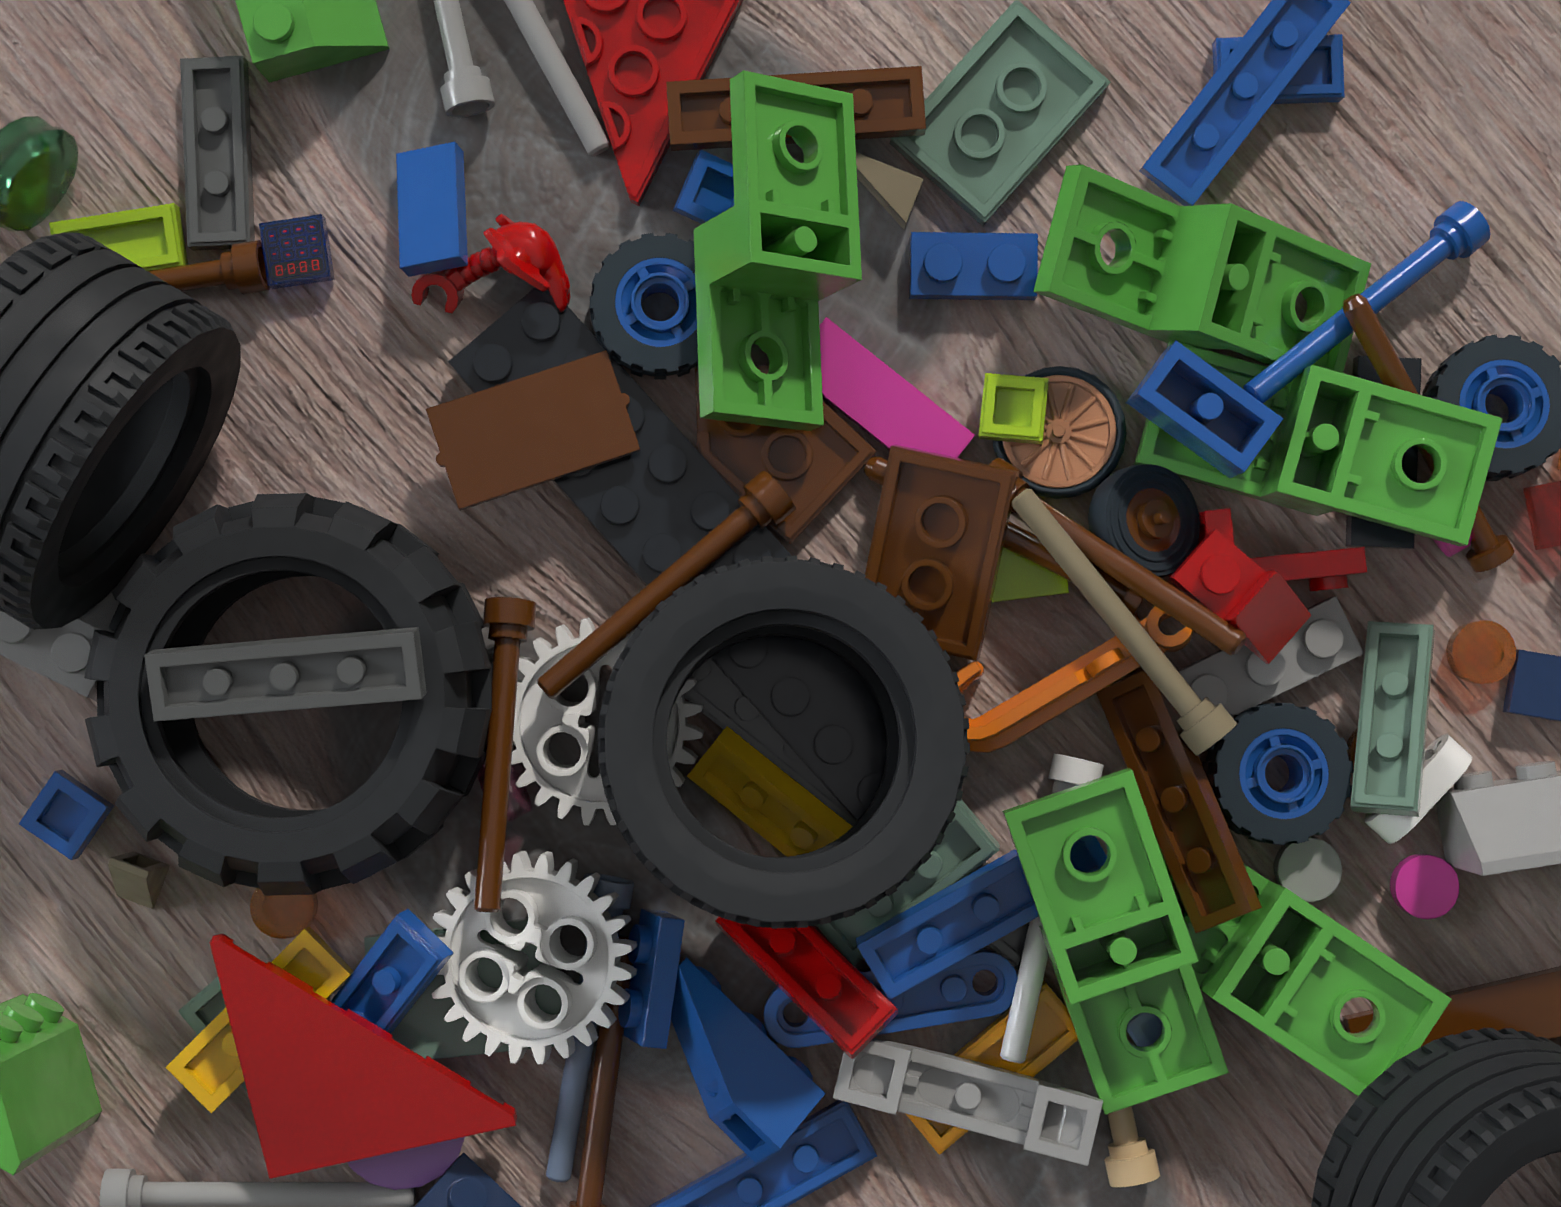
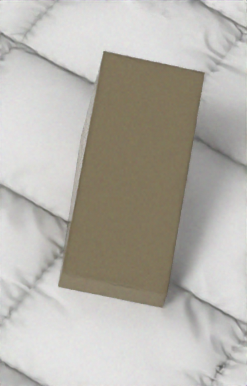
M856 152L858 180L902 229L905 230L924 179Z
M134 851L111 857L108 867L116 895L154 910L170 865Z

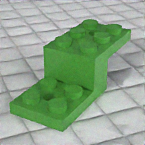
M743 70L730 79L734 206L693 229L700 418L811 431L824 425L818 301L862 280L853 94ZM786 134L792 136L795 143L802 148L804 153L803 163L796 161L789 154L785 144ZM752 344L759 345L761 350L767 354L769 359L768 374L762 373L755 367L751 358Z
M1068 165L1063 176L1033 292L1166 343L1174 340L1202 349H1230L1271 365L1342 309L1344 300L1352 295L1361 294L1365 290L1371 263L1232 203L1179 206L1085 165ZM1107 232L1110 233L1111 239L1115 243V255L1109 265L1104 262L1100 252L1101 240ZM1300 292L1307 301V310L1302 321L1298 319L1295 311L1296 299ZM1353 333L1313 365L1343 373Z
M1171 340V341L1167 344L1166 349H1167L1172 343H1174L1175 341H1174V340ZM1179 342L1242 389L1245 384L1267 368L1263 365ZM1310 365L1299 376L1263 403L1281 416L1283 420L1246 471L1232 478L1225 476L1152 421L1146 419L1134 465H1158L1172 471L1183 479L1314 516L1336 511L1453 545L1465 546L1468 545L1503 418ZM1412 446L1425 449L1433 458L1434 471L1430 479L1425 483L1413 482L1403 472V455Z
M1127 768L1002 811L1041 922L1039 928L1098 1098L1103 1100L1102 1110L1106 1115L1229 1073L1192 964L1198 962L1133 770ZM1088 835L1097 836L1105 842L1107 847L1105 863L1094 872L1085 873L1078 871L1073 867L1070 860V851L1073 844L1081 837ZM1150 1013L1157 1016L1161 1021L1162 1029L1159 1038L1149 1046L1140 1047L1133 1045L1128 1041L1126 1035L1129 1021L1137 1014Z
M1161 851V854H1162V857H1163V860H1164V863H1165V866H1166V869H1167L1169 878H1170L1171 881H1174V880H1173V877H1172V875H1171V873H1170V870H1169V868H1168V865H1167V863H1166V860H1165V858H1164V856H1163V853H1162V851ZM1244 864L1262 908L1199 933H1195L1187 912L1182 914L1198 962L1193 963L1192 967L1199 988L1212 999L1359 1096L1368 1085L1395 1061L1421 1047L1452 999L1287 888L1269 881ZM1353 998H1366L1373 1008L1371 1024L1367 1029L1359 1033L1346 1032L1340 1022L1342 1007Z

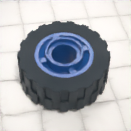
M653 233L642 234L640 239L634 241L628 239L621 243L619 249L614 254L609 253L602 261L600 272L595 273L590 296L592 327L602 347L621 366L629 368L631 374L639 377L649 375L654 376V380H666V376L678 375V377L689 374L690 369L698 365L694 241L691 239L687 242L679 239L677 234L666 233L665 236H654ZM658 292L670 295L678 305L676 314L666 321H655L647 317L641 306L649 295Z
M1496 334L1485 336L1478 342L1474 343L1472 341L1445 359L1440 364V368L1431 374L1426 383L1429 385L1427 392L1422 395L1488 414L1485 406L1487 394L1496 395L1506 403L1509 413L1506 423H1501L1486 481H1499L1505 477L1511 479L1520 476L1547 462L1546 459L1556 454L1561 448V368L1559 367L1561 363L1554 355L1549 356L1542 350L1543 346L1534 341L1530 343L1523 341L1521 336L1508 335L1505 338H1497Z
M1293 703L1259 704L1236 715L1233 719L1237 722V725L1207 749L1206 762H1202V766L1225 821L1229 824V829L1258 842L1285 845V843L1299 844L1309 841L1308 837L1314 834H1323L1330 828L1328 825L1334 819L1340 818L1345 810L1343 805L1346 798L1351 797L1352 785H1350L1351 773H1354L1353 761H1349L1346 751L1349 747L1345 739L1340 738L1336 733L1335 729L1337 727L1328 719H1322L1317 716V711L1308 707H1297ZM1275 756L1281 757L1289 769L1288 781L1278 791L1273 790L1265 778L1266 766Z

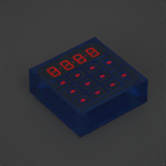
M322 214L259 223L267 283L270 288L278 289L335 280L326 218Z

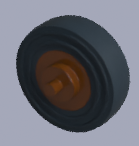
M1139 464L1114 472L1096 489L1089 507V531L1160 578L1175 572L1197 546L1200 521L1196 501L1184 481L1164 467L1152 464Z

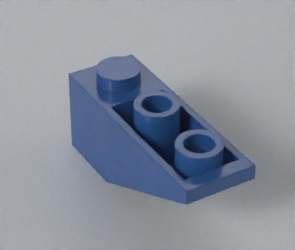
M687 957L679 963L671 1021L709 1118L742 1151L757 1163L784 1145L826 1093L813 1082L810 1070L801 1061L792 1056H787L767 1037L764 1025L755 1016L746 1011H741L721 992L718 980L708 970L695 966Z

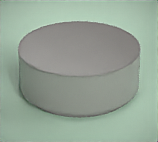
M1308 837L1309 841L1299 844L1285 843L1279 849L1274 860V875L1278 885L1287 888L1306 902L1319 901L1332 894L1342 876L1341 860L1335 849L1327 842L1314 837Z

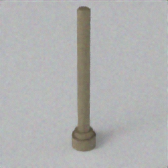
M1026 489L1016 496L1011 503L1014 510L1179 713L1180 717L1176 721L1183 729L1179 736L1195 756L1210 748L1237 725V722L1221 703L1214 706L1208 697L1202 700L1199 698L1033 490Z

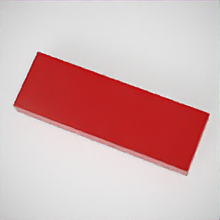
M721 917L715 920L717 927L852 1060L898 1014V1009L813 926L805 928H770L741 924Z

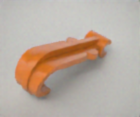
M1155 606L1151 609L1148 617L1139 623L1163 653L1176 652L1183 649L1189 644L1193 631L1185 627L1174 635L1163 634L1159 630V626L1162 621L1171 616ZM1114 636L985 714L974 719L969 718L967 742L970 743V751L990 753L1007 747L1139 669L1141 666L1117 636ZM973 661L957 671L959 678L957 683L960 693L984 674V667L980 662Z

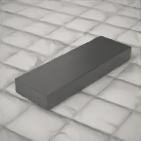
M244 56L180 59L187 247L193 251L231 249L233 244L255 241L248 61Z

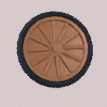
M1064 366L1048 367L1025 375L1028 377L1049 378L1043 445L992 440L996 457L1004 459L1022 471V480L1029 484V489H1032L1037 496L1062 499L1076 497L1092 491L1110 476L1117 467L1124 452L1127 432L1125 415L1119 400L1100 379L1078 368Z

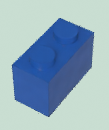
M1175 341L1163 351L1126 402L1228 478L1246 471L1283 420L1281 416L1178 341Z

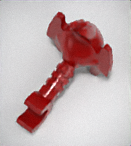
M500 214L495 220L501 227L498 229L490 227L483 232L492 248L487 247L482 249L481 252L470 255L467 266L422 274L413 285L411 296L413 304L421 306L427 299L429 286L438 285L445 290L447 295L445 312L452 314L463 300L466 287L480 278L498 271L502 267L508 273L518 276L542 292L548 289L558 310L562 313L570 303V282L568 275L565 273V266L562 263L556 244L546 230L536 223L522 221L514 223L504 214Z

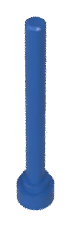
M1464 201L1454 203L1435 219L1434 228L1430 231V239L1360 295L1367 298L1376 315L1446 258L1450 260L1458 257L1467 258L1487 243L1491 235L1487 220L1470 203ZM1343 308L1245 384L1243 389L1261 403H1265L1299 376L1305 368L1313 365L1354 331L1343 312Z

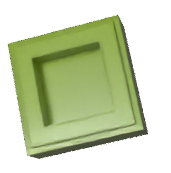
M985 373L979 439L1043 445L1049 378Z

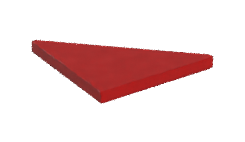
M563 0L631 203L640 206L670 146L666 82L704 79L743 0Z
M213 935L209 943L269 1179L516 1126L517 1115L514 1107L505 1102L503 1104L497 1102L472 1087L469 1080L429 1056L424 1058L392 1039L393 1035L349 1008L345 1011L315 993L312 986L272 962L268 961V963H265L233 944L234 940L227 935Z

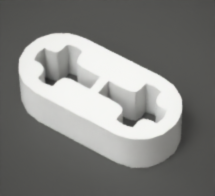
M1448 734L1440 736L1425 749L1419 817L1367 813L1364 819L1365 823L1388 844L1397 842L1416 826L1469 767L1473 757Z

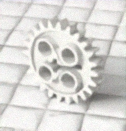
M584 618L581 620L579 637L574 638L571 631L564 624L556 627L558 646L555 648L541 637L534 640L533 645L540 658L537 662L528 657L519 656V670L525 677L523 680L518 679L513 735L516 749L512 751L511 765L523 763L526 771L516 782L518 788L527 786L534 781L541 786L534 803L537 806L542 805L551 796L560 799L558 805V818L563 819L575 805L581 807L584 825H590L597 809H604L610 825H616L604 793L601 774L598 777H592L588 772L596 730L595 725L585 722V716L592 714L599 705L601 667L609 665L613 671V666L623 651L629 637L637 629L583 674L588 681L589 687L587 697L583 701L570 702L565 700L560 694L555 699H551L537 684V679L595 630L591 619ZM689 678L681 689L673 705L667 727L668 762L672 778L677 787L682 786L685 778L674 766L675 763L694 764L698 757L692 750L684 746L685 740L700 739L704 734L703 729L687 723V717L696 715L704 709L703 703L685 701L683 695L697 683L696 678ZM565 732L578 740L581 748L578 762L564 765L558 763L552 757L549 751V742L553 734Z
M526 851L515 853L511 863V871L504 862L501 907L497 913L477 912L474 909L477 869H474L465 874L466 883L471 893L459 887H455L446 893L447 898L456 908V911L442 909L434 913L433 919L446 929L445 934H438L436 936L454 954L437 974L444 975L446 983L438 987L432 993L433 999L452 998L455 1005L444 1017L445 1021L451 1022L464 1016L469 1021V1024L464 1031L462 1039L467 1042L481 1032L487 1035L485 1054L488 1056L492 1055L505 1043L509 1044L510 1063L516 1064L523 1058L527 1048L531 1047L537 1064H543L549 1059L551 1047L554 1044L563 1059L568 1058L575 1052L574 1036L586 1046H590L598 1039L592 1021L600 1026L609 1028L617 1020L613 1011L607 1006V1003L623 1005L630 997L622 987L616 984L617 981L631 979L637 972V969L633 966L620 962L621 956L633 951L637 947L636 941L619 939L617 933L618 930L631 921L630 915L611 917L608 909L614 904L619 895L617 892H612L599 898L594 893L600 879V874L597 872L581 882L575 879L578 860L574 858L567 861L559 871H555L552 852L542 853L536 862L535 868H532ZM506 898L517 899L525 906L528 913V922L525 929H514L504 920L502 907ZM564 925L576 926L586 936L587 949L583 956L571 955L562 947L560 932ZM486 930L492 937L506 945L490 944L481 939L480 932ZM531 943L538 947L535 952V958L542 962L533 970L526 967L528 956L521 952L522 949ZM480 958H489L498 963L503 975L500 988L488 987L481 981L477 971ZM557 968L574 970L580 973L584 979L583 983H575L571 977ZM538 985L551 986L558 992L562 1002L559 1014H548L539 1008L535 1000V991Z

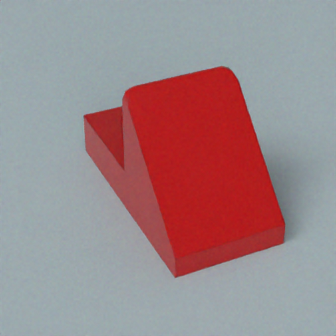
M1213 529L1207 534L1169 578L1190 598L1244 632L1246 635L1244 645L1266 664H1270L1311 617L1310 612L1276 570L1265 572L1217 529Z

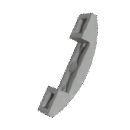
M874 1038L853 1060L845 1052L843 1053L833 1095L834 1099L894 1115L897 1112H902L1022 1144L1025 1150L1084 1166L1089 1164L1103 1104L1102 1099L1024 1074L937 1051Z

